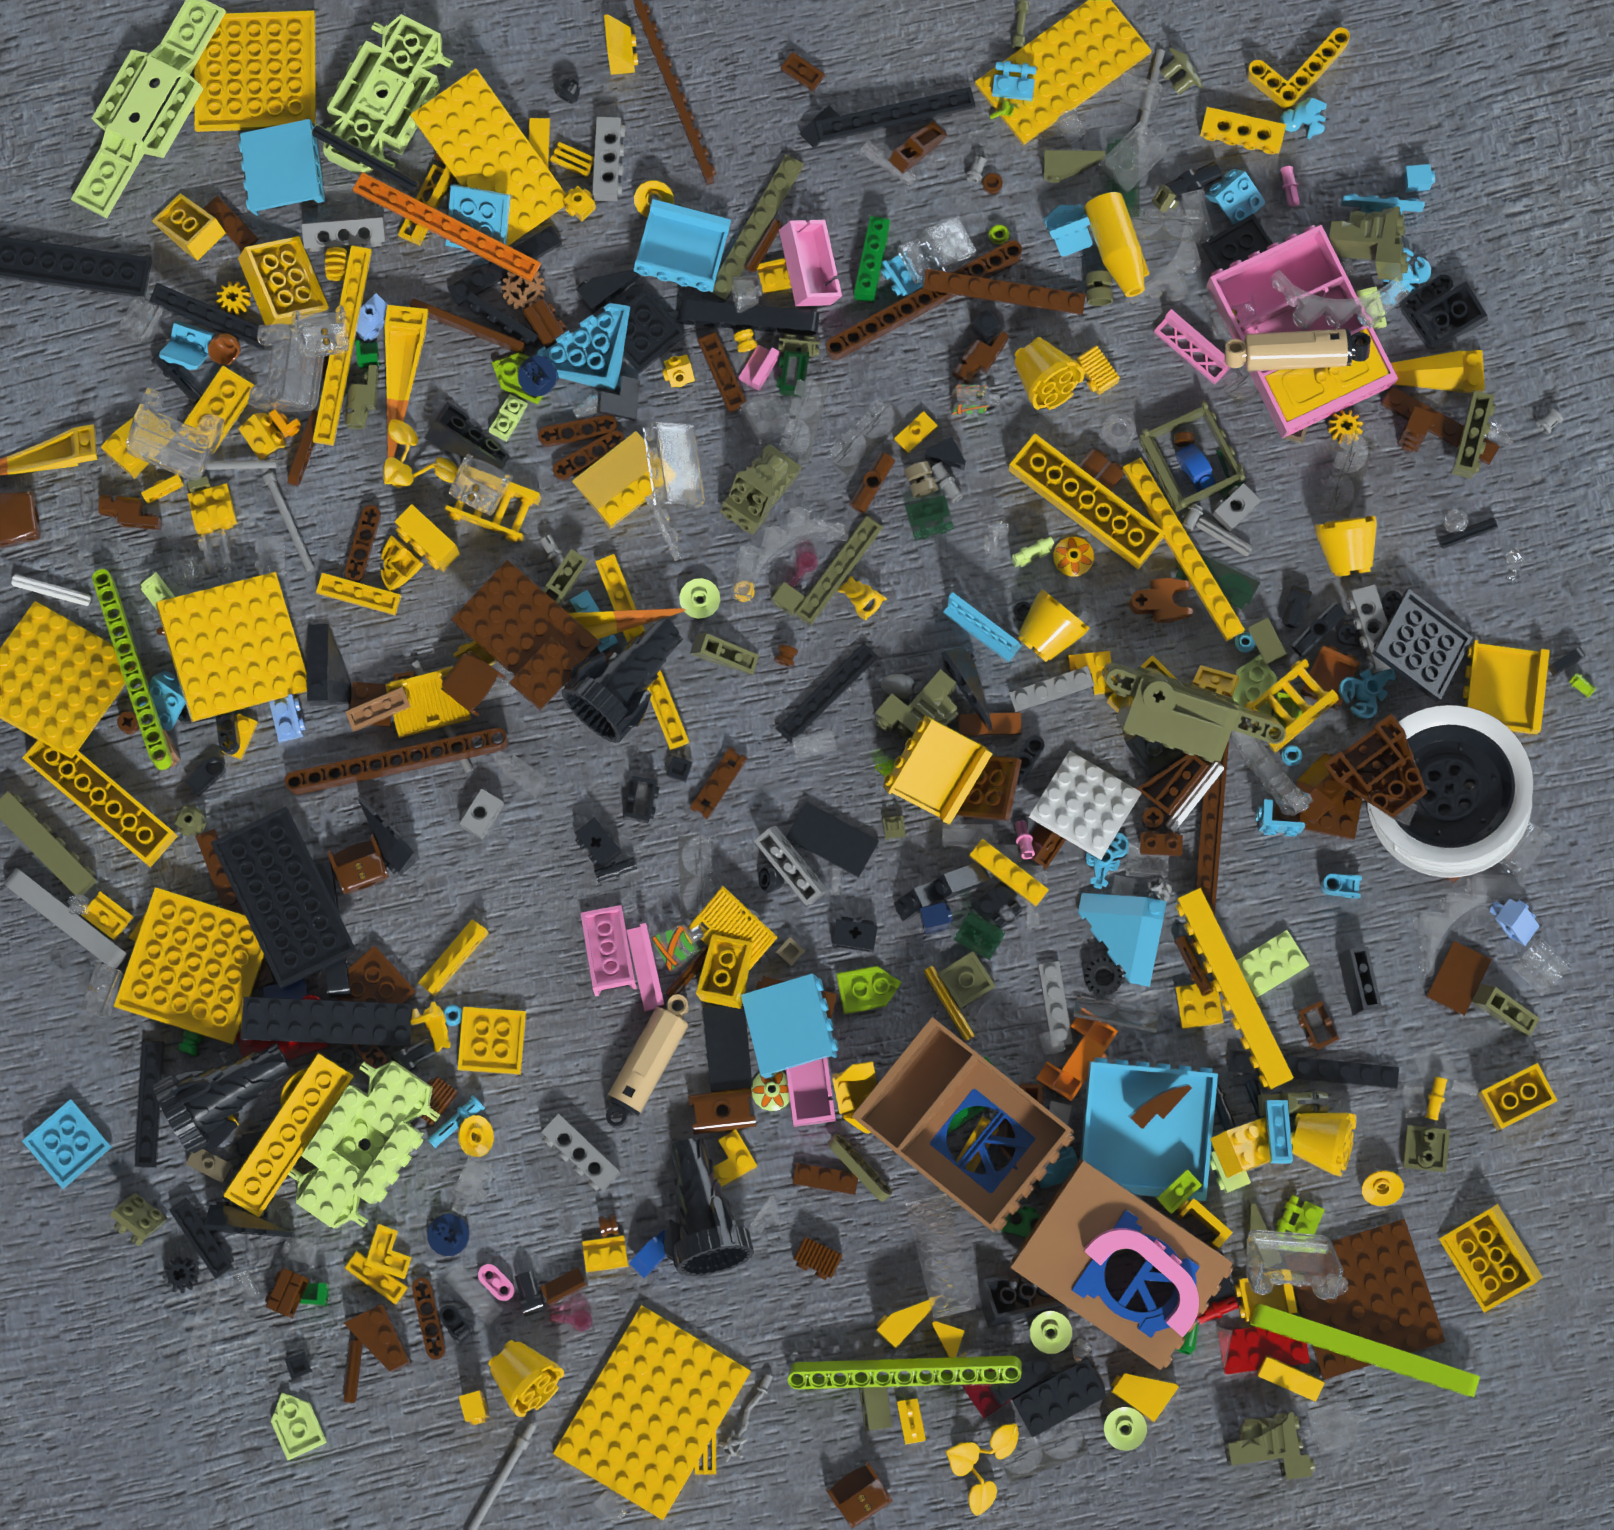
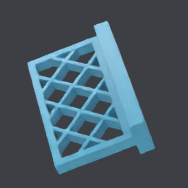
M951 593L948 599V606L943 611V614L1009 663L1022 645L955 593Z

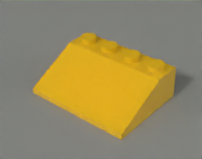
M299 236L245 247L238 257L267 330L287 326L328 310V304Z
M635 431L572 480V482L609 529H611L673 481L675 475L660 456Z
M1498 1204L1439 1238L1484 1313L1543 1278Z

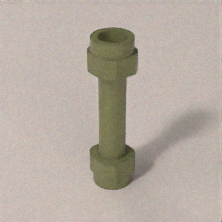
M1026 0L1017 1L1016 13H1018L1016 35L1013 36L1012 48L1016 50L1024 48L1025 37H1023L1025 18L1029 10V2Z

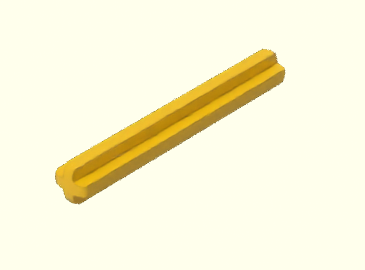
M933 966L926 968L924 974L965 1041L972 1039L974 1033Z

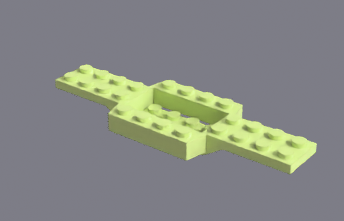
M185 0L160 45L151 53L136 50L130 51L91 118L105 133L98 153L71 198L73 202L107 219L143 155L165 157L203 91L202 86L190 74L224 17L226 11L223 8L207 0ZM180 77V80L178 81L168 101L166 102L153 127L151 128L150 132L148 133L146 139L143 142L142 138L145 136L147 129L149 128L152 121L155 119L158 110L160 109L162 103L165 101L172 86L175 84L176 79ZM153 78L160 80V84L156 88H151L149 85ZM132 113H139V121L135 123L130 122V115Z

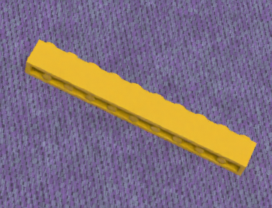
M1201 888L1179 897L1176 901L1177 905H1175L1176 911L1180 917H1184L1186 924H1184L1188 935H1193L1196 941L1193 943L1195 950L1198 954H1202L1205 960L1203 966L1207 973L1211 972L1214 978L1212 984L1216 992H1221L1222 1005L1226 1012L1230 1011L1233 1017L1230 1019L1234 1029H1239L1242 1035L1240 1038L1241 1044L1245 1050H1249L1251 1057H1249L1254 1069L1258 1068L1261 1074L1258 1077L1263 1088L1267 1087L1268 1091L1291 1081L1294 1077Z

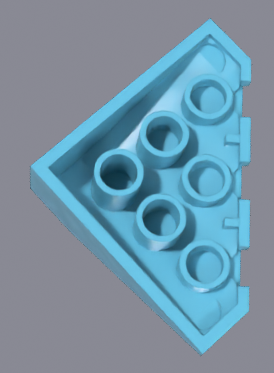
M609 303L603 307L605 309L604 312L596 317L591 315L579 323L581 325L580 328L572 333L569 331L565 332L555 339L557 343L548 349L544 346L537 351V355L547 357L553 362L559 378L596 388L616 390L621 371L630 307Z
M1082 893L1078 909L1079 916L1082 919H1087L1092 926L1090 931L1099 943L1103 941L1109 949L1107 954L1116 966L1121 965L1126 972L1124 977L1127 981L1150 987L1167 901L1148 897Z

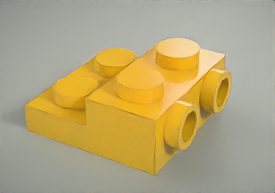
M227 483L187 494L194 527L198 534L208 535L213 533V530L220 528L227 530L232 528L233 525L238 524Z

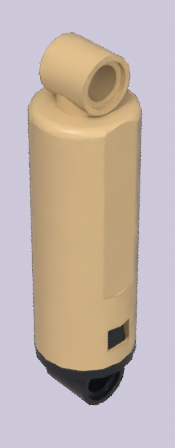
M1349 329L1247 334L1244 342L1240 339L1227 341L1225 346V364L1231 368H1239L1245 364L1246 370L1249 372L1351 366L1352 360L1361 362L1369 358L1371 338L1363 332H1358L1351 336Z
M683 995L671 996L667 1002L666 1009L655 1008L605 1099L613 1104L606 1112V1120L612 1128L619 1129L624 1127L629 1114L639 1117L686 1032L688 1023L682 1018L688 1013L689 1005ZM674 1002H682L684 1004L681 1011L673 1010L672 1005ZM614 1112H620L623 1115L620 1122H613L611 1120V1115Z

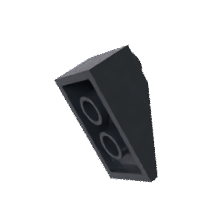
M1467 281L1413 312L1434 348L1488 321L1485 310Z

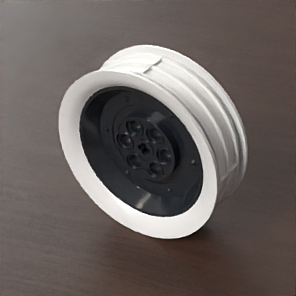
M1436 706L1417 711L1399 721V724L1405 730L1409 747L1412 750L1414 761L1419 769L1427 792L1426 794L1434 795V799L1428 801L1422 796L1393 819L1367 802L1370 822L1379 841L1398 861L1411 869L1431 876L1452 878L1473 875L1500 862L1521 840L1531 815L1533 775L1530 761L1521 742L1499 720L1489 714L1469 707ZM1451 769H1458L1460 773L1458 775H1451L1449 771ZM1436 774L1440 778L1437 781H1431L1428 777ZM1471 782L1475 784V787L1467 789L1464 785ZM1446 789H1448L1449 791L1453 789V794H1451L1450 792L1446 794ZM1462 802H1467L1471 806L1467 809H1462L1459 805ZM1441 808H1448L1450 812L1444 815L1439 810Z

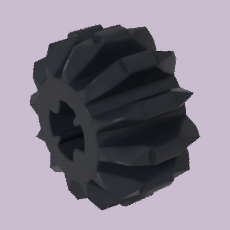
M177 1257V1264L170 1260L169 1263L172 1268L164 1267V1270L169 1272V1274L163 1275V1279H170L165 1284L166 1287L173 1285L172 1291L177 1292L180 1289L181 1293H185V1286L189 1290H193V1286L190 1283H198V1280L194 1279L193 1276L200 1274L199 1271H192L196 1268V1263L190 1264L189 1258H186L183 1262L181 1257ZM184 1270L183 1273L186 1274L185 1278H180L178 1280L179 1277L177 1276V1273L182 1272Z

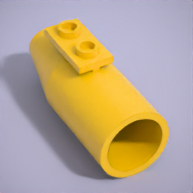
M1118 192L1099 195L1086 203L1084 211L1089 218L1090 228L1102 262L1126 297L1139 295L1145 290L1144 277L1150 273L1124 198Z

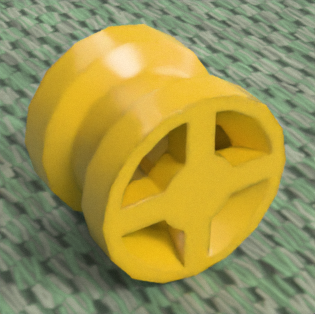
M742 330L733 335L734 340L738 343V352H747L757 347L756 341L753 340V330Z

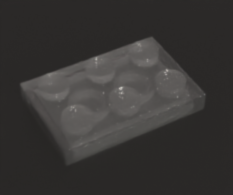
M1140 121L1105 156L1098 166L1128 193L1170 150V147Z

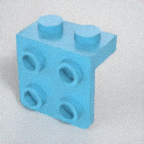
M1237 169L1228 171L1224 175L1225 178L1213 184L1209 188L1210 191L1205 194L1209 201L1219 204L1232 225L1254 214L1265 204L1264 198L1247 173Z
M176 320L173 323L171 340L160 351L159 357L168 363L182 365L186 369H197L209 356L208 345L214 338V333Z
M163 671L153 676L148 686L161 726L170 731L174 728L186 703L179 680L174 674ZM142 702L140 706L145 705L147 702Z
M1264 799L1262 804L1256 809L1255 821H1259L1258 831H1264V835H1276V832L1285 833V836L1295 837L1305 828V823L1272 821L1273 800Z

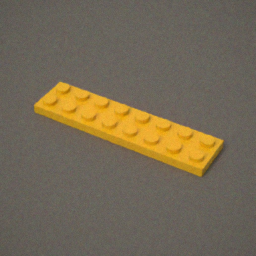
M317 1052L224 1191L223 1196L259 1218L353 1078V1074Z

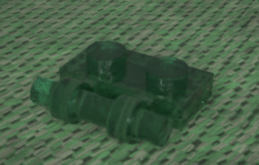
M945 495L905 506L910 527L919 525L920 531L912 532L914 540L921 538L923 540L929 539V536L939 533L943 535L947 531L954 529L953 522L944 523L943 518L950 516ZM937 521V526L926 528L925 523Z

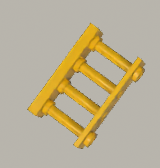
M463 464L461 474L464 477L465 483L454 508L446 505L445 510L449 514L448 517L456 521L462 519L506 536L505 539L511 542H523L524 536L522 533H519L529 506H532V504L539 505L541 500L540 493ZM478 482L483 484L484 490L474 514L471 515L462 511L472 485ZM496 489L502 492L503 497L493 521L490 522L482 519L481 516L491 492ZM515 496L521 499L522 504L512 528L508 529L500 526L510 499Z
M1306 659L1302 662L1297 661L1294 663L1289 673L1254 702L1249 701L1244 705L1246 708L1258 711L1267 702L1286 723L1284 740L1278 744L1268 743L1274 753L1279 751L1339 700L1338 695L1333 689L1330 692L1324 691L1306 671L1309 667ZM1297 676H1300L1318 696L1319 701L1313 706L1311 704L1308 705L1290 685V682ZM1282 689L1301 708L1302 715L1297 719L1292 718L1273 697ZM1270 729L1269 733L1273 732L1275 729Z

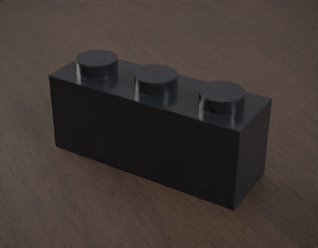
M1368 946L1351 948L1340 953L1338 956L1352 1016L1369 1014L1382 1008Z

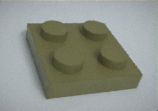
M974 951L938 973L959 1009H962L996 987Z

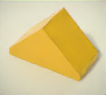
M937 1321L933 1322L932 1325L948 1357H956L964 1330Z

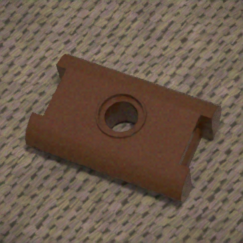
M751 1087L688 1095L690 1106L695 1108L696 1124H692L693 1135L756 1127L755 1116L750 1115L748 1098H753ZM718 1107H727L728 1113L725 1116L718 1115L716 1112Z

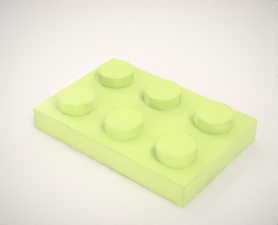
M1288 930L1237 960L1255 999L1310 966Z

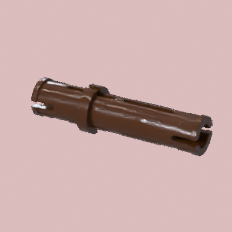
M1181 936L1177 938L1174 943L1177 945L1191 973V980L1195 981L1201 996L1209 995L1214 990L1206 977V970L1202 969L1187 937ZM1186 950H1187V952H1188V954H1189V956H1190V958H1191V960H1192V963H1191V961H1190V959H1189V957H1188V955H1187V953H1186Z

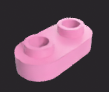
M486 1264L479 1269L478 1278L480 1282L498 1300L507 1301L513 1297L515 1293L514 1285L497 1267L492 1264ZM488 1271L493 1273L491 1279H487L485 1276ZM506 1286L508 1288V1292L506 1294H501L500 1289Z

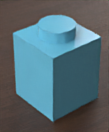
M1430 164L1406 166L1403 172L1405 192L1430 190L1432 184L1435 183V172L1431 171Z

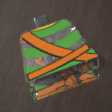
M957 384L950 395L951 415L985 413L989 406H997L1000 403L999 393H989L987 385Z
M681 924L651 936V939L669 970L676 972L700 951L696 941L705 937V934L699 925L689 931L686 925Z

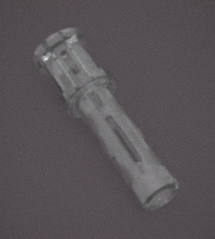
M868 140L860 150L859 155H864L871 160L874 166L880 165L910 187L916 180L917 175L910 171L902 174L888 161L890 157L886 155V151L878 149L871 144L872 141Z

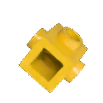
M579 186L575 189H570L564 196V204L566 206L564 209L570 216L573 217L575 215L581 222L596 209V204L592 199L591 193L585 188L582 190Z
M687 354L673 356L664 361L665 369H662L665 381L670 382L671 388L682 387L686 383L695 381Z

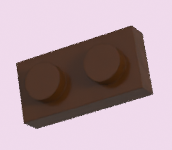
M794 52L789 55L781 66V71L812 92L815 91L825 77L823 72Z

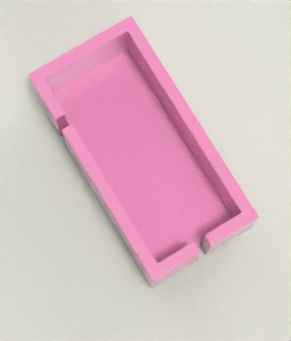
M806 220L789 221L779 229L795 305L821 306L833 304L842 297L839 279H835L825 286V284L837 276L826 221L809 220L807 223Z
M827 1057L786 1069L794 1127L836 1121L833 1100H828L832 1098V1089Z

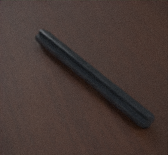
M316 125L312 130V135L405 188L415 192L419 187V182L416 179L319 125Z

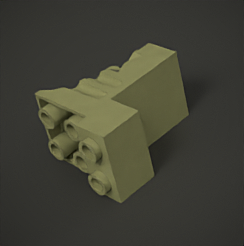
M1395 206V208L1383 209V212L1375 211L1370 214L1355 211L1350 214L1347 222L1331 221L1329 241L1338 258L1375 260L1378 279L1403 281L1404 273L1408 272L1407 252L1403 251V242H1401V236L1405 235L1406 225L1404 224V215L1401 214L1400 207Z
M768 444L763 449L761 455L751 462L749 467L736 474L729 496L723 502L720 513L725 518L735 522L744 531L754 535L767 520L771 508L798 478L802 466Z
M940 669L909 706L904 704L894 694H891L876 711V725L884 732L888 730L890 733L897 727L898 733L905 739L908 737L912 738L918 722L925 715L947 726L958 717L957 706L951 699V695L956 689V682Z
M1293 1412L1272 1415V1418L1244 1419L1239 1428V1441L1224 1444L1228 1466L1279 1459L1282 1480L1309 1477L1315 1471L1313 1458H1309V1454L1300 1455V1451H1303L1301 1438H1297L1296 1432L1299 1429V1420L1297 1416H1294Z

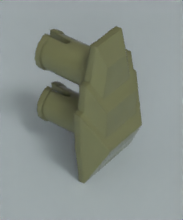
M1170 48L1169 51L1174 56L1173 60L1162 68L1160 72L1169 80L1181 68L1186 71V75L1172 85L1174 90L1181 95L1193 84L1203 88L1202 80L1197 75L1189 57L1180 51Z

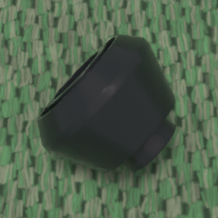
M572 78L563 79L554 86V92L562 100L570 104L576 103L580 94L579 83Z
M769 864L760 870L758 877L759 885L766 893L780 889L785 882V879L777 869Z

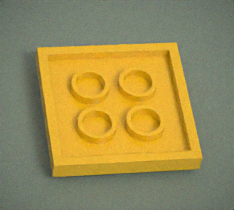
M463 1007L457 1070L521 1075L526 1011Z

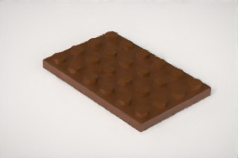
M508 560L451 619L453 623L513 676L524 667L551 637L579 662H583L600 644V641Z

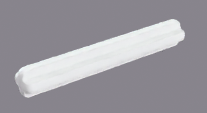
M15 574L11 581V584L15 587L89 606L91 601L89 594Z
M1215 761L1166 822L1165 825L1173 832L1176 831L1224 770L1220 763Z

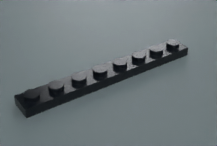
M971 87L815 121V128L819 143L974 109L976 105Z
M1230 1050L1228 1072L1261 1075L1258 1068L1254 1069L1250 1062V1052ZM1283 1055L1294 1077L1293 1079L1389 1089L1398 1088L1399 1067Z

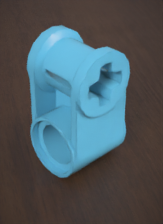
M1329 874L1321 881L1320 887L1326 895L1358 899L1361 898L1359 887L1362 876ZM1327 880H1333L1336 883V889H1330L1327 886Z

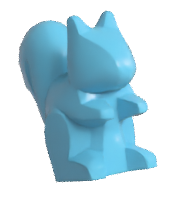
M1308 97L1300 102L1294 110L1288 109L1284 111L1280 117V123L1286 124L1285 130L1289 132L1297 131L1302 123L1308 125L1307 138L1310 139L1312 136L1319 135L1325 130L1324 125L1319 122H1325L1326 118L1321 116L1320 112L1326 109L1327 103Z

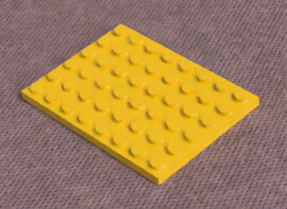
M641 1305L553 1454L659 1519L664 1520L751 1371Z

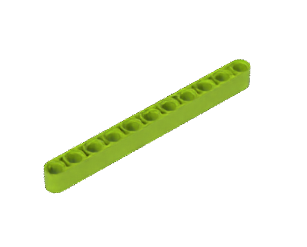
M98 569L93 573L92 581L149 758L155 767L159 770H165L172 764L171 753L123 605L110 573L106 569ZM124 631L122 635L117 636L118 633ZM135 666L133 670L128 671L131 667ZM137 684H141L140 687L134 688ZM142 702H147L145 705L140 706ZM153 719L151 723L145 724L148 720ZM158 737L156 741L151 742L153 738ZM160 755H164L162 759L157 760Z
M1256 1303L1250 1324L1465 1396L1474 1398L1480 1380L1478 1375Z
M1016 1356L796 1362L789 1368L787 1381L790 1387L794 1389L1015 1383L1021 1378L1022 1363ZM992 1368L995 1371L989 1372L986 1369ZM1008 1368H1015L1016 1370L1009 1371ZM946 1369H947V1370H951L952 1372H951V1373H945L943 1370H946ZM965 1369H971L973 1372H966ZM928 1370L930 1371V1373L925 1374L922 1371ZM884 1371L887 1374L881 1375L879 1372ZM901 1371H907L909 1373L902 1374ZM858 1372H864L866 1375H859ZM820 1373V1374H822L823 1376H822V1377H818V1376H816L815 1374ZM836 1373H843L844 1376H838ZM794 1374H800L802 1377H795Z

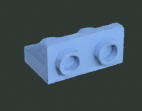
M288 694L286 698L270 701L279 743L304 737L302 732L306 730L304 720L299 718L298 711L301 710L299 699H295L293 694Z

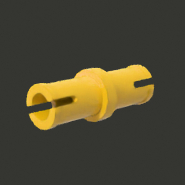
M1435 1076L1431 1095L1428 1094L1429 1103L1425 1118L1438 1121L1441 1104L1445 1101L1443 1096L1448 1079Z

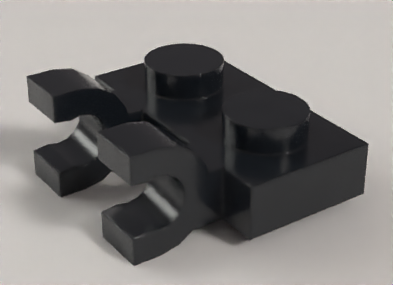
M1002 881L972 905V908L985 923L991 919L999 930L1006 926V921L998 914L1005 906L1015 916L1022 912V907L1013 900L1017 897V893Z

